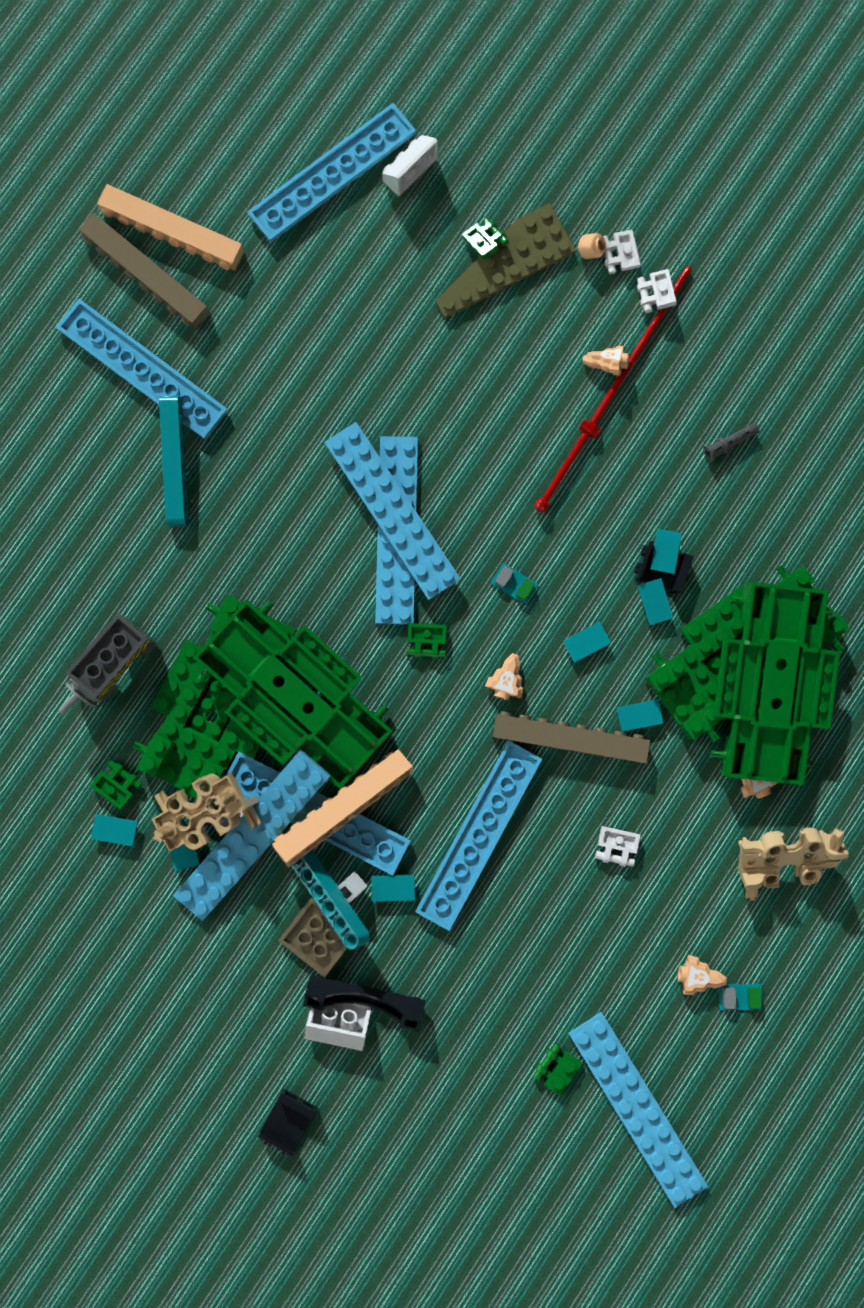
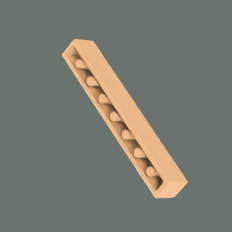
M106 184L97 202L104 216L117 218L122 224H130L142 233L146 231L158 240L164 239L176 248L180 246L189 254H198L207 262H216L225 270L231 269L235 271L244 254L241 243Z
M399 749L395 752L391 751L384 757L382 762L373 764L366 774L356 777L353 784L340 789L337 796L324 801L321 808L317 811H311L301 823H295L288 833L279 835L272 844L274 850L289 868L413 773V766Z

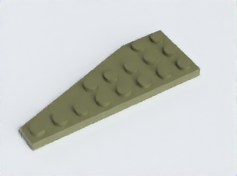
M550 203L518 218L504 232L507 235L509 244L503 246L498 243L499 250L485 260L479 257L436 300V305L444 319L575 253L576 249Z

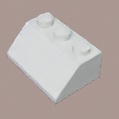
M421 135L410 143L409 148L405 152H400L391 165L388 164L384 168L382 173L383 182L398 197L437 160L438 140Z
M341 1003L325 1006L323 1010L310 1008L304 1039L362 1051L371 1007Z

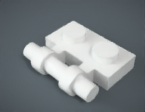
M632 230L614 233V241L610 242L608 236H603L607 244L604 252L606 259L604 263L605 267L608 268L609 274L616 273L615 265L619 264L621 271L640 267L641 264ZM612 249H616L618 257L612 256Z
M669 269L650 273V281L645 282L644 277L637 279V289L642 298L640 303L645 313H650L652 311L651 305L655 303L658 310L676 305ZM653 289L654 295L649 296L648 290Z
M601 826L598 845L604 846L605 849L604 852L596 851L595 858L605 863L614 862L618 863L619 866L626 867L627 865L633 867L635 859L628 858L629 852L637 854L640 834ZM612 848L622 850L621 856L611 854Z

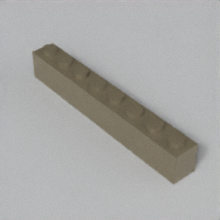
M93 213L79 228L82 234L81 239L87 245H94L96 247L95 250L102 257L107 256L110 259L109 262L115 268L119 269L120 267L123 269V273L130 280L135 279L138 282L137 285L143 291L151 292L153 299L159 304L163 302L171 314L179 315L181 322L187 327L191 325L196 329L209 315L210 312L203 302L96 214Z
M501 711L500 715L496 714L492 738L638 763H647L650 740H646L644 735L634 734L633 737H628L626 732L615 731L614 734L607 733V729L596 728L593 731L588 730V726L577 724L576 727H570L568 722L562 721L552 724L550 719L539 718L538 721L531 720V716L520 715L517 718L512 717V713Z

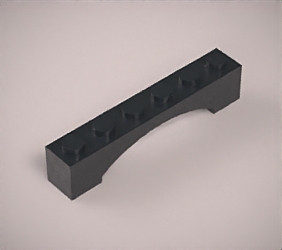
M310 975L303 1006L323 1010L325 1006L341 1003L365 1005L390 1015L400 1023L401 1028L419 1031L426 1000L419 999L418 997L404 996L399 993H390L377 988H367L359 984L344 983L340 980L326 979L322 976Z

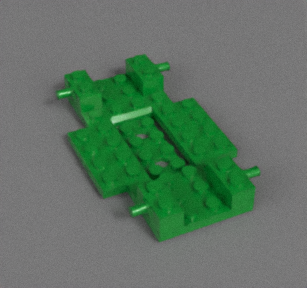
M783 564L776 568L782 576L781 581L777 585L814 589L811 584L816 581L805 566L790 574ZM743 586L734 590L679 629L690 646L667 661H664L659 652H657L652 657L658 664V667L644 677L688 740H694L705 733L709 735L712 742L720 738L713 728L724 718L715 717L713 714L721 652L705 663L702 660L722 647L723 638L733 639L743 632L744 621H740L741 607L739 604H729V600L737 601L729 599L731 595L742 596ZM839 613L825 616L821 649L827 645H832L836 651L842 652L844 650L838 639L850 628ZM765 643V647H763L762 660L766 658L765 651L767 650L768 643ZM784 659L777 661V669H785L786 662ZM765 663L761 665L755 717L759 716L758 709L760 708L761 700L760 691L762 689L763 684V670L765 668ZM773 699L771 702V706L779 702L780 699Z
M744 582L742 596L731 595L729 599L737 600H729V604H739L741 607L740 621H744L742 640L723 638L713 716L732 718L730 736H725L722 751H710L712 753L710 758L721 759L722 775L731 778L804 785L806 768H814V761L807 760L811 727L831 728L840 651L821 649L825 616H832L834 613L828 612L834 611L833 607H827L828 590L760 582ZM765 643H768L767 650L765 651L766 660L765 668L763 670V684L762 689L760 691L761 700L760 708L758 709L759 716L758 721H755V709L763 647H765ZM779 659H784L786 662V667L783 670H779L776 667ZM775 698L781 700V706L778 709H773L771 706V702Z
M227 595L219 608L210 603L207 604L205 610L215 614L214 621L210 627L212 632L207 641L243 602ZM268 616L269 620L290 639L298 632L297 629ZM186 639L150 707L167 717L159 733H154L149 744L145 746L135 741V745L132 748L142 753L137 769L153 777H158L180 789H185V792L189 793L190 796L198 799L197 792L192 785L194 781L209 774H216L222 779L236 752H241L255 759L261 745L232 719H230L219 742L217 741L229 719L224 712L237 697L216 678L211 683L190 726H187L188 720L211 675L203 684L200 682L201 679H197L204 669L193 657L202 647ZM277 654L275 657L283 663L284 659ZM254 680L251 682V683H252L257 689H259L266 697H268L276 706H278L279 708H281L282 705L279 704L271 695H269V694H268L262 687H260ZM211 711L217 714L215 722L207 720V714Z
M246 599L193 657L204 669L197 679H201L200 682L203 684L210 675L214 676L237 697L224 713L282 765L296 750L298 752L302 750L331 775L327 780H330L341 789L391 734L392 730L382 719L389 709L383 704L376 713L370 711L350 693V690L360 681L362 676L308 627L303 625L290 639L269 620L267 613L274 606L269 600L260 609ZM277 654L280 655L336 707L334 709L330 707L275 656ZM282 676L285 680L284 685L276 687L273 684L274 677ZM254 680L312 733L309 735L251 682ZM306 702L314 705L312 713L307 714L303 711L302 707Z

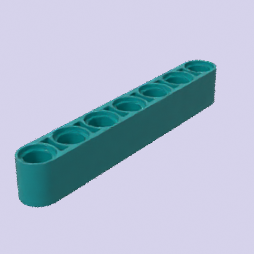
M180 395L160 396L159 412L167 527H184L189 524L182 399Z
M311 850L291 865L344 945L348 949H356L367 944L370 939L368 930L314 851Z

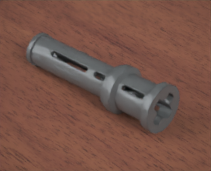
M753 422L725 439L719 438L714 444L704 446L705 456L712 462L715 460V457L727 454L733 446L758 434L759 428L757 424Z

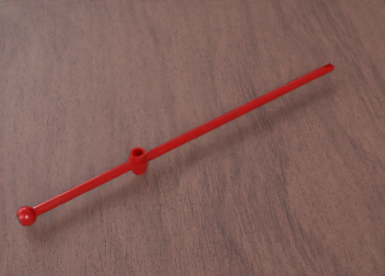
M690 266L683 270L673 286L675 297L692 270ZM669 307L658 310L630 355L628 369L621 370L620 375L615 379L591 420L588 422L584 419L578 429L582 431L581 436L543 497L535 501L534 508L538 512L544 513L548 510L550 498L589 436L594 439L599 433L600 429L596 427V424Z

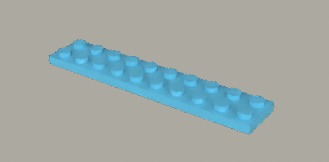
M392 103L247 211L248 216L270 243L413 137L416 134V130L396 105Z
M81 299L76 301L56 326L57 330L159 405L160 396L180 395L183 405L184 425L203 439L209 436L227 413L228 409Z
M357 422L325 441L326 447L428 601L461 580Z
M380 436V458L416 511L418 437ZM378 525L375 624L408 625V623H414L415 579Z
M509 740L507 741L415 911L416 913L450 931L542 758Z
M300 750L258 798L259 802L252 805L261 824L251 829L243 815L240 824L226 834L173 896L203 921L331 775Z
M238 752L226 776L231 773L233 774L245 798L250 799L256 796L258 799L280 772ZM316 792L290 822L292 824L301 823L311 811H317L321 808L324 801L329 799V797ZM358 814L325 839V841L392 876L411 841L361 814Z
M602 1012L570 1031V1037L675 1208L707 1188V1183Z

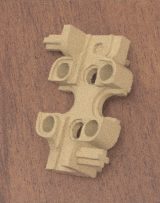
M232 773L222 779L216 774H209L194 781L192 785L198 795V799L194 804L189 803L185 789L169 797L165 790L155 795L163 813L152 819L157 828L153 839H158L159 842L164 841L169 852L183 844L187 848L195 850L212 841L208 833L203 829L206 822L214 824L220 836L240 824V812L243 813L251 829L261 824L252 806L259 802L256 796L250 799L245 798L237 783V779L234 778ZM213 799H216V805L220 804L219 809H215L212 806ZM183 816L189 820L188 827L182 824L181 819Z
M804 828L800 831L799 840L793 845H785L784 834L779 831L767 832L759 841H750L743 837L742 840L738 841L740 847L738 871L746 889V898L755 900V897L758 895V889L762 885L767 888H779V871L788 864L795 865L794 874L800 878L802 885H811L818 882L821 878L822 870L835 868L838 866L839 860L848 859L849 853L843 843L844 832L834 829V832H831V834H826L823 830L818 831L815 828Z

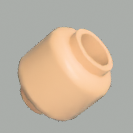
M599 233L583 235L578 244V251L584 259L599 258L606 250V240Z

